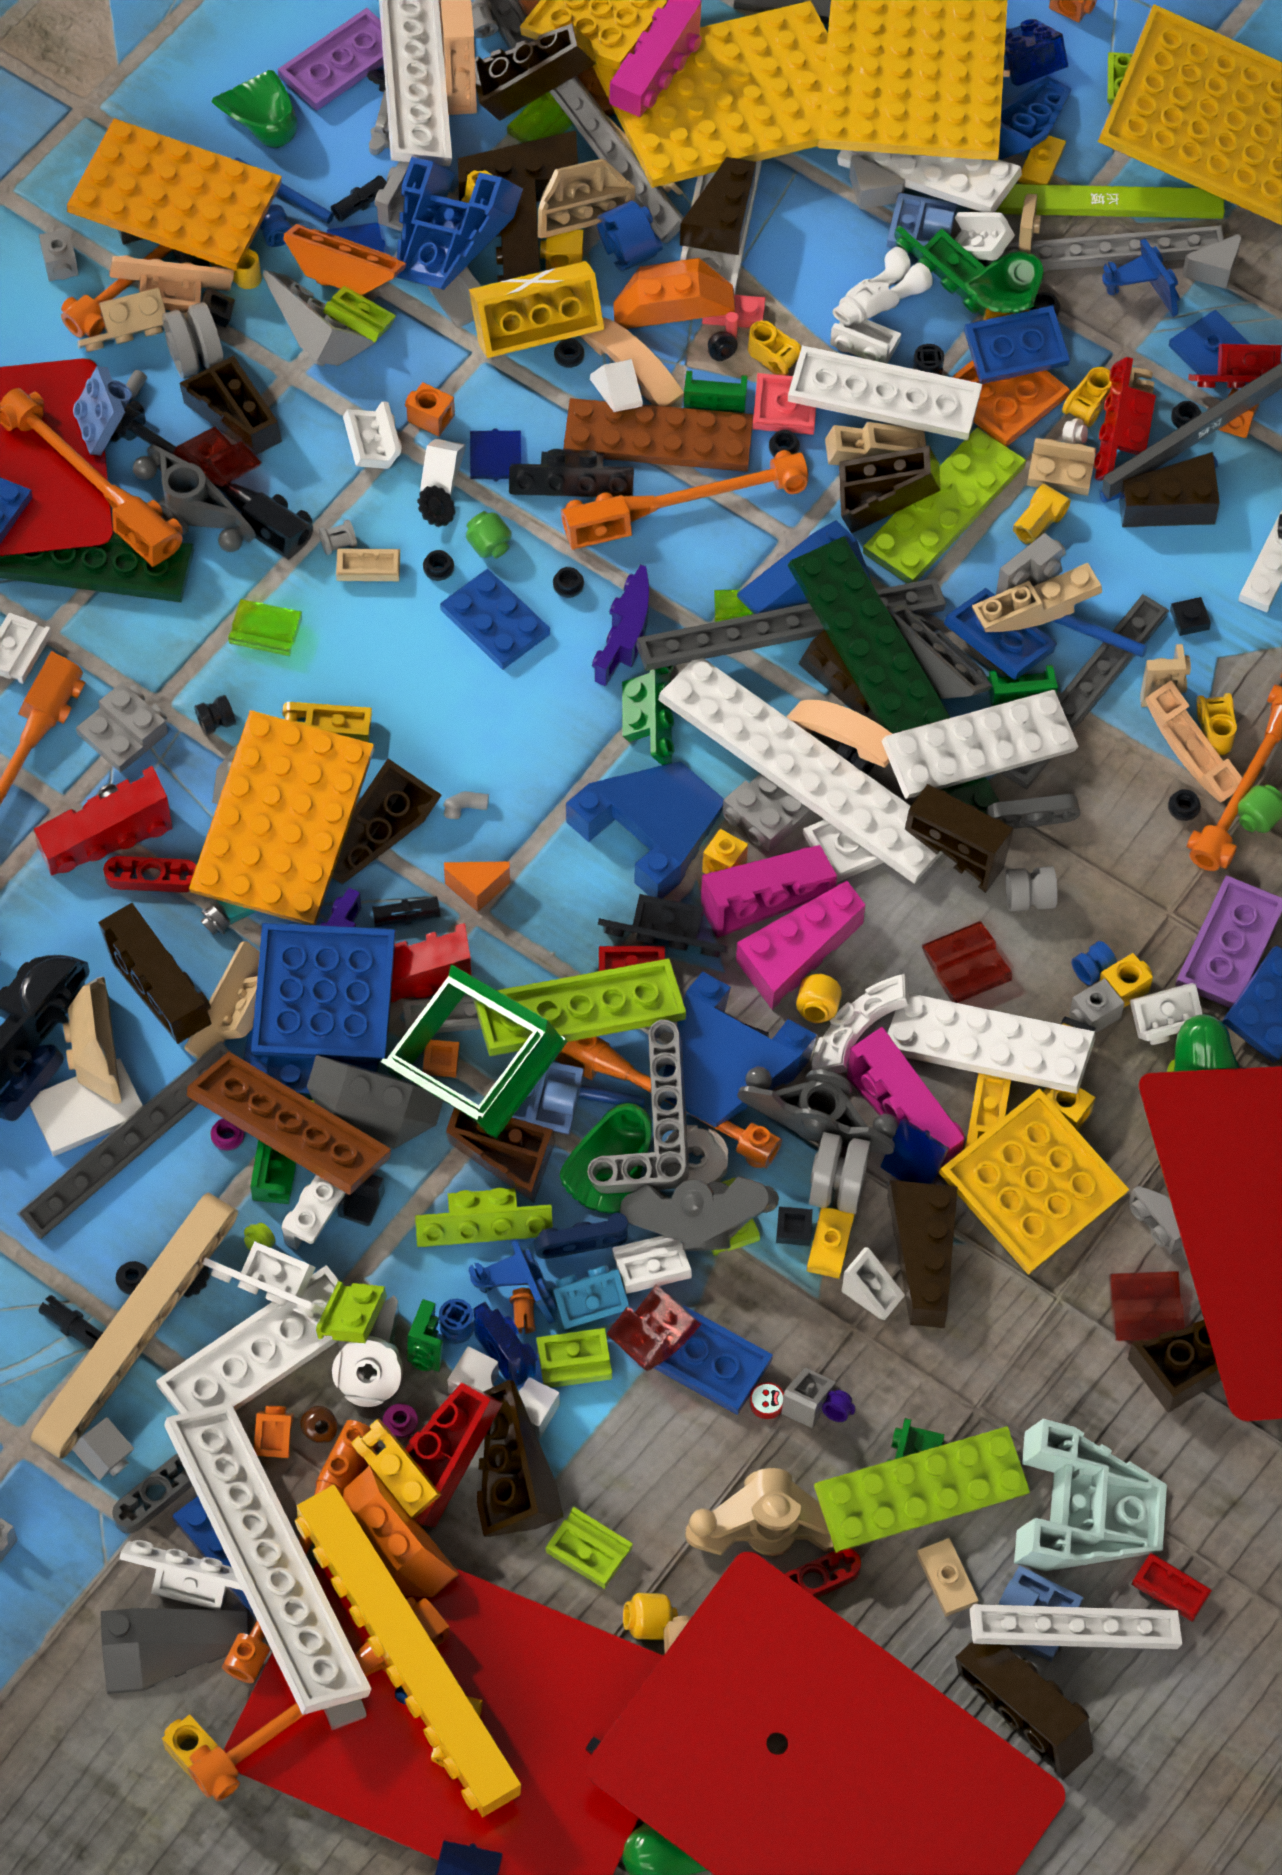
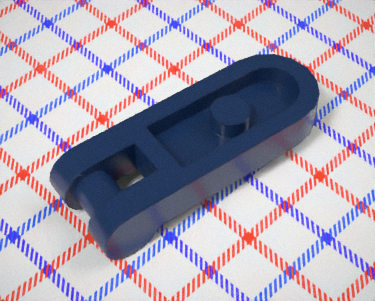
M40 1045L35 1048L31 1053L33 1063L30 1065L26 1062L21 1069V1077H15L14 1075L11 1077L9 1085L0 1095V1118L8 1121L17 1120L60 1068L64 1056L55 1045Z
M614 1213L609 1216L608 1221L593 1224L590 1222H580L572 1228L562 1230L556 1228L545 1229L533 1241L535 1253L539 1258L550 1259L622 1245L628 1238V1220L624 1214Z

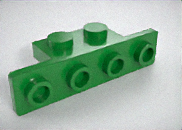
M899 225L895 229L894 235L896 245L903 248L907 254L911 252L919 259L918 263H922L931 273L936 274L941 279L940 284L949 293L953 294L956 292L964 299L962 303L973 314L978 312L983 316L986 307L978 304L977 301L971 298L965 282L974 278L986 267L942 228L923 246Z
M673 666L653 669L648 674L622 682V736L628 742L650 736L651 756L661 765L672 763V755L674 754V744L672 741L674 718L671 709L658 700L660 692L671 682Z

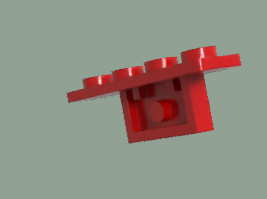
M1219 344L1218 374H1189L1188 380L1197 381V387L1216 388V382H1227V388H1243L1246 386V382L1254 381L1281 363L1282 345Z
M1125 357L1116 362L1109 374V380L1112 383L1110 393L1107 395L1104 403V410L1106 411L1105 422L1099 431V439L1101 440L1100 451L1094 460V469H1096L1095 479L1100 481L1104 480V476L1114 470L1117 449L1138 455L1146 450L1148 445L1156 395L1128 387L1133 358Z

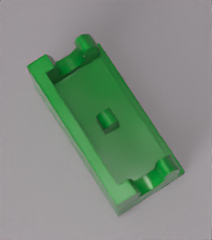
M686 371L683 408L745 413L747 375L741 376V383L693 380V371Z
M1046 665V671L1043 673L1022 675L1016 680H1013L1010 676L997 677L996 670L989 671V676H987L988 681L992 684L989 690L991 707L1055 690L1057 695L1058 691L1053 665Z
M258 1140L250 1184L252 1200L289 1205L296 1162Z

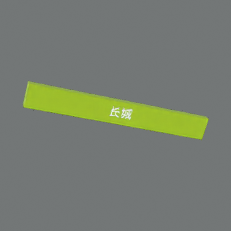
M1015 184L995 211V213L1022 215L1025 196L1027 194H1037L1036 215L1223 219L1225 213L1224 199L1200 188Z

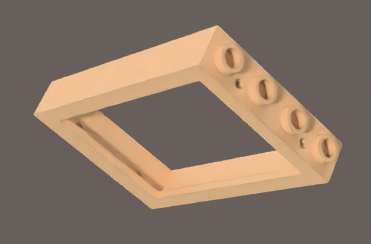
M439 0L448 114H476L475 45L471 0Z

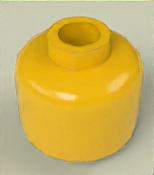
M825 974L807 976L802 980L796 999L798 1012L812 1023H822L831 1020L836 1016L842 996L841 986L835 979Z
M637 1593L632 1597L631 1601L625 1603L623 1609L624 1628L629 1630L630 1634L637 1640H663L664 1628L667 1623L673 1621L674 1617H678L677 1608L672 1607L670 1599L665 1594Z

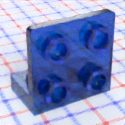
M1027 19L1022 21L1020 26L1006 29L1004 55L1007 56L1011 82L1015 86H1020L1069 67L1062 33L1036 19Z

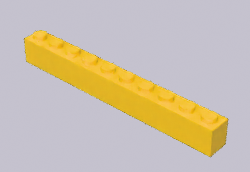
M333 1484L298 1504V1518L294 1520L297 1529L304 1539L310 1537L316 1548L313 1549L316 1560L322 1568L328 1566L334 1576L331 1582L340 1598L346 1596L352 1607L349 1608L350 1614L359 1628L365 1626L371 1636L367 1640L376 1657L379 1658L383 1655L389 1667L386 1668V1672L396 1688L402 1686L408 1697L405 1698V1703L414 1718L420 1716L427 1728L423 1729L428 1742L434 1749L438 1746L445 1756L442 1762L447 1773L452 1779L458 1777L465 1788L461 1793L468 1807L471 1810L477 1808L483 1818L520 1796L521 1783L336 1486Z

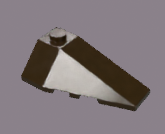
M387 759L355 806L332 878L341 884L352 878L422 824L442 794L390 759Z
M514 1380L505 1381L483 1391L503 1403L484 1437L483 1458H479L478 1470H483L482 1491H477V1508L483 1536L492 1537L534 1530L563 1518L556 1481Z

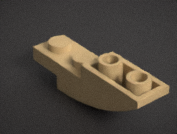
M1086 563L1035 586H1032L1030 581L1024 582L972 605V609L985 632L1020 630L1045 624L1074 613L1075 604L1102 593V586L1090 565Z

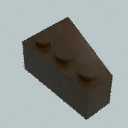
M726 157L680 223V246L739 255L755 185L756 162Z
M234 355L179 383L185 405L253 455H257L282 442L277 419Z
M930 446L839 462L841 517L851 534L941 491L939 462Z

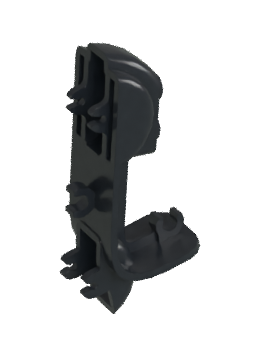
M65 955L36 957L30 962H25L19 968L13 982L0 990V1016L5 1019L4 1023L0 1026V1090L13 1075L15 1077L22 1076L20 1067L25 1061L30 1065L33 1063L32 1051L41 1044L58 1022L62 1024L69 1022L65 1014L68 1013L69 1006L85 985V981L89 976L90 970L86 961Z

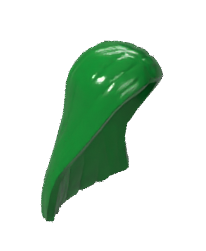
M267 70L247 82L237 85L232 90L213 97L211 101L225 114L244 125L262 144L268 147H282L289 143L296 134L298 121L295 110L283 83L273 70Z
M1022 251L1012 252L994 261L974 278L965 282L971 298L990 311L1019 313L1034 307L1035 298L1044 277L1043 265L1033 254Z
M1199 1014L1187 1019L1183 1023L1176 1039L1174 1072L1240 1068L1232 1049L1229 1032L1220 1020L1212 1015Z
M618 1104L610 1109L571 1152L559 1173L562 1186L566 1188L567 1193L572 1194L573 1199L578 1200L581 1205L593 1211L597 1210L598 1212L610 1214L621 1213V1202L632 1192L600 1193L593 1187L588 1177V1166L592 1160L600 1156L648 1153L653 1135L652 1121L649 1114L636 1104ZM643 1166L633 1168L630 1172V1177L639 1179ZM608 1168L601 1169L596 1175V1180L601 1182L608 1181L613 1175V1170Z
M646 1823L637 1828L624 1844L622 1858L625 1868L630 1875H692L708 1871Z

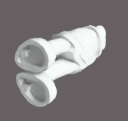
M894 247L885 256V270L872 279H865L851 288L846 296L840 300L839 306L833 309V315L844 325L849 326L854 322L862 323L864 320L874 317L883 311L895 308L901 299L910 295L920 294L931 288L933 278L930 270L922 263H916L911 267L907 252L903 248ZM898 283L897 285L889 289V286Z

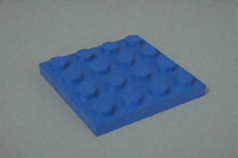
M262 923L251 1046L252 1055L315 1058L316 1055L329 1059L382 1061L383 1058L386 1059L396 942L395 929Z

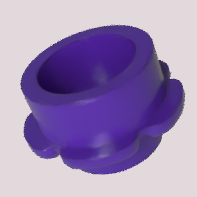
M842 1390L829 1391L822 1406L825 1416L835 1422L846 1421L848 1416L853 1415L856 1410L851 1396Z

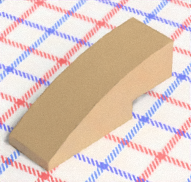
M867 422L863 429L834 425L825 438L828 464L839 465L840 461L926 446L925 433L922 430Z

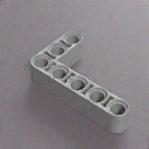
M669 1020L656 1021L652 1024L648 1034L654 1152L600 1156L592 1160L588 1166L587 1173L593 1187L600 1193L634 1192L647 1184L651 1185L655 1190L676 1189L682 1182L688 1180L689 1161L682 1040L677 1026ZM667 1032L674 1035L673 1040L669 1044L661 1045L657 1043V1038L662 1033ZM672 1065L676 1068L673 1075L667 1078L658 1075L663 1066ZM674 1098L677 1100V1104L672 1110H663L660 1108V1105L664 1099ZM673 1130L679 1133V1137L674 1143L669 1144L662 1141V1137L667 1131ZM675 1163L681 1166V1170L676 1176L669 1177L664 1175V1169L669 1164ZM636 1166L647 1168L645 1176L640 1179L631 1178L630 1172ZM608 1168L613 1170V1175L608 1181L601 1182L596 1180V1175L601 1169Z

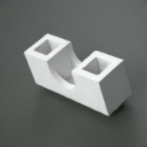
M467 1346L447 1380L448 1393L452 1394L461 1382L471 1385L482 1392L494 1387L493 1384L499 1375L498 1361ZM528 1377L524 1386L519 1390V1394L537 1438L540 1440L560 1406L559 1392Z

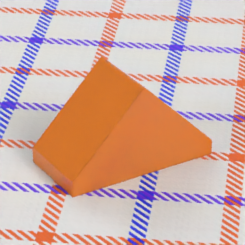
M510 861L444 862L445 885L478 912L510 884Z

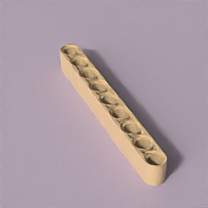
M209 1192L202 1196L33 1430L32 1442L59 1459L65 1458L70 1453L204 1267L202 1264L204 1258L209 1259L230 1231L238 1216L237 1209Z

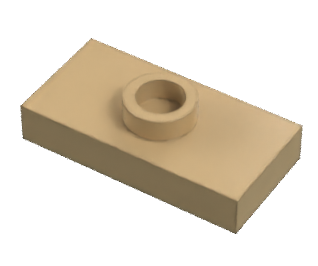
M1027 194L1025 196L1020 224L1019 251L1027 252L1028 254H1031L1034 233L1039 234L1041 215H1036L1037 194Z
M337 548L336 580L400 582V549Z
M950 1538L917 1550V1557L945 1617L968 1609L973 1604H978L979 1600Z

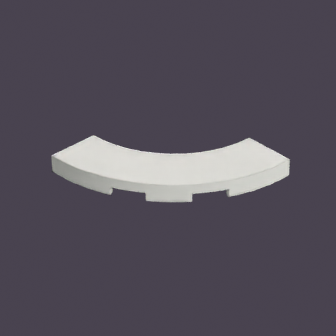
M905 974L891 977L865 989L866 993L851 1004L847 1002L837 1012L836 1016L830 1020V1027L817 1042L812 1060V1070H828L837 1074L847 1072L850 1048L855 1045L862 1033L886 1014L909 1006L908 980Z

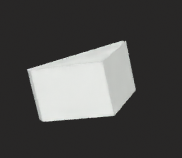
M632 359L602 365L590 374V380L613 412L642 407L643 401Z
M435 438L427 445L420 492L427 486L435 485L438 488H443L451 496L466 444Z
M864 1247L844 1272L842 1292L879 1319L885 1320L905 1296L869 1248Z

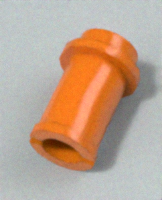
M530 1288L515 1289L512 1291L513 1296L509 1298L510 1303L513 1304L514 1332L522 1334L525 1321V1334L533 1333L536 1331L534 1321L535 1299Z

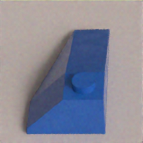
M1047 76L1001 106L998 159L1002 160L1029 150L1045 140L1071 93V88Z
M835 520L812 533L740 590L737 597L754 614L809 603L788 568V563L792 559L843 536L870 581L871 578L858 541Z

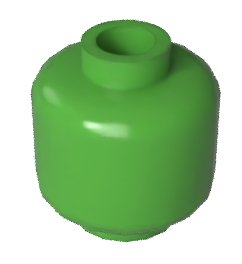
M483 511L467 523L466 539L480 557L487 558L493 555L497 559L509 550L510 547L507 543L512 537V532L499 514Z
M1271 785L1252 787L1238 803L1239 823L1249 832H1269L1282 818V794Z

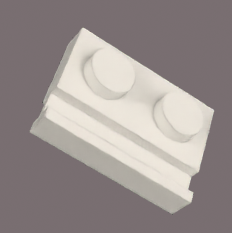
M8 613L0 627V676L8 679L12 677L17 679L19 683L24 684L52 635L50 627L46 626L44 628L38 626L37 622Z
M662 1235L612 1248L613 1258L619 1270L626 1294L692 1278L691 1268L681 1241Z

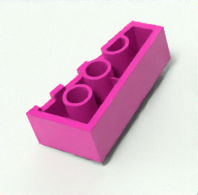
M667 0L664 9L659 7L656 9L652 16L654 21L649 32L642 31L637 39L634 54L628 53L610 82L609 104L638 117H641L647 108L654 106L658 94L662 89L666 90L669 87L672 77L677 70L681 71L689 55L692 52L695 53L700 47L702 36H700L701 0Z
M821 845L806 847L794 852L702 875L701 907L705 908L704 914L715 936L719 938L810 902L836 887L837 875Z
M845 881L737 942L736 962L773 1010L789 991L792 992L800 985L801 980L812 969L815 970L821 965L823 959L832 950L835 951L863 924L865 903L849 882Z
M883 1027L850 1048L847 1079L878 1115L884 1113L891 1114L897 1119L899 1123L897 1137L930 1175L963 1151L965 1136L962 1129L956 1122H952Z

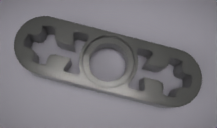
M1072 794L997 802L988 806L985 810L987 815L1002 820L1013 829L1067 823L1080 816L1078 799Z
M178 1454L171 1457L116 1502L112 1515L114 1523L120 1531L124 1533L137 1532L193 1486L189 1476L183 1473L177 1476V1467L179 1465L184 1467ZM168 1475L170 1481L173 1479L176 1487L172 1488L169 1480L164 1476ZM161 1485L167 1490L166 1495L158 1501L150 1500L146 1493L151 1486ZM141 1497L143 1504L148 1508L147 1511L144 1510L143 1505L139 1507L137 1498ZM126 1509L129 1512H133L136 1509V1519L133 1521L129 1518L123 1520L122 1512Z

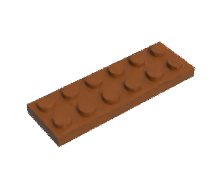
M570 398L563 450L577 453L582 450H593L597 453H604L603 459L748 472L753 414L643 404L642 407L613 412L606 401Z
M227 1052L187 1088L186 1096L348 1195H351L390 1159L391 1149L231 1052Z

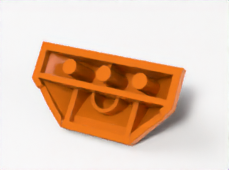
M295 224L284 233L283 239L305 276L315 279L321 285H331L340 289L346 286L359 295H363L394 279L406 267L405 262L389 254L330 233L308 229L303 225Z
M700 258L640 266L613 302L614 322L625 329L727 315L729 312H735L733 285Z
M370 1465L344 1488V1501L403 1596L435 1597L459 1575L458 1571L415 1518L409 1516Z

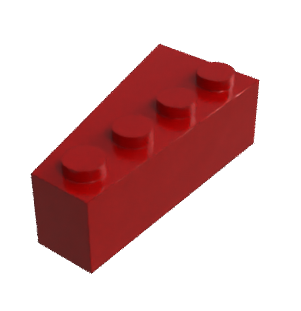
M153 766L142 771L144 777L132 783L126 779L117 784L118 790L104 798L96 795L88 799L82 810L76 812L70 809L34 828L37 846L51 876L70 872L78 865L89 861H98L109 853L120 849H129L140 841L151 837H160L173 829L168 798Z
M461 1382L431 1416L432 1419L420 1432L417 1431L409 1440L410 1443L405 1448L441 1494L439 1498L415 1518L422 1525L436 1527L503 1404L471 1385Z

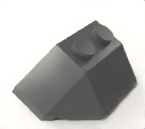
M905 604L887 609L939 699L973 696L991 689L992 684L988 681L984 671L937 627L923 617L913 614L912 610Z
M319 1055L315 1057L307 1084V1089L317 1105L392 1149L436 1126L443 1104L441 1099L414 1083Z

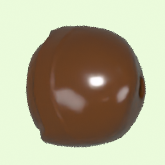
M324 1406L311 1407L303 1414L300 1420V1426L304 1435L316 1443L332 1441L338 1429V1423L334 1414Z

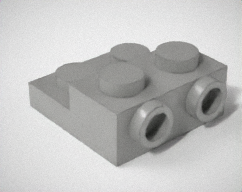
M1046 533L1042 534L1000 568L996 595L1027 581H1030L1032 586H1035L1058 576L1063 571L1060 562L1061 558L1066 554L1063 545L1059 541L1050 538Z
M123 682L99 700V709L76 727L77 735L120 773L168 734L167 716L164 711L156 704L150 707L144 702L145 697L138 687L132 685L128 688Z
M760 773L750 783L745 780L723 800L722 813L732 826H738L747 833L748 838L753 844L762 846L768 852H771L814 812Z

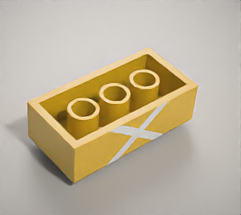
M586 261L469 289L478 343L487 358L604 330L595 272Z

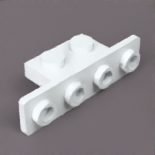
M254 1242L241 1273L204 1258L202 1264L213 1269L211 1276L230 1283L233 1277L240 1280L239 1288L255 1295L261 1289L267 1292L265 1299L284 1306L286 1301L295 1304L293 1311L312 1318L314 1312L322 1315L325 1310L314 1303L302 1299L316 1268L310 1264L257 1242Z
M143 1540L127 1542L120 1554L121 1560L156 1569L151 1592L154 1595L214 1610H221L227 1587L243 1590L233 1568L222 1565V1562L215 1558L206 1557L198 1559L188 1556L185 1551L179 1549H168L166 1551L154 1548L153 1544Z

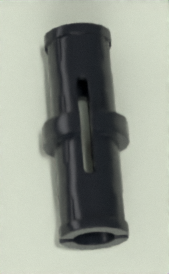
M378 175L361 188H353L350 191V195L331 205L330 208L331 212L334 213V217L339 222H343L360 209L364 211L369 208L370 203L375 200L379 189H384L387 184L386 180Z
M437 896L408 901V898L401 899V903L372 907L375 927L400 922L408 925L412 924V920L440 917ZM421 908V910L391 915L392 913L410 911Z
M49 1295L45 1299L49 1304L46 1305L42 1302L38 1310L39 1313L61 1328V1333L67 1337L73 1336L91 1350L104 1332L84 1320V1315L78 1310L72 1311L58 1301L56 1297Z

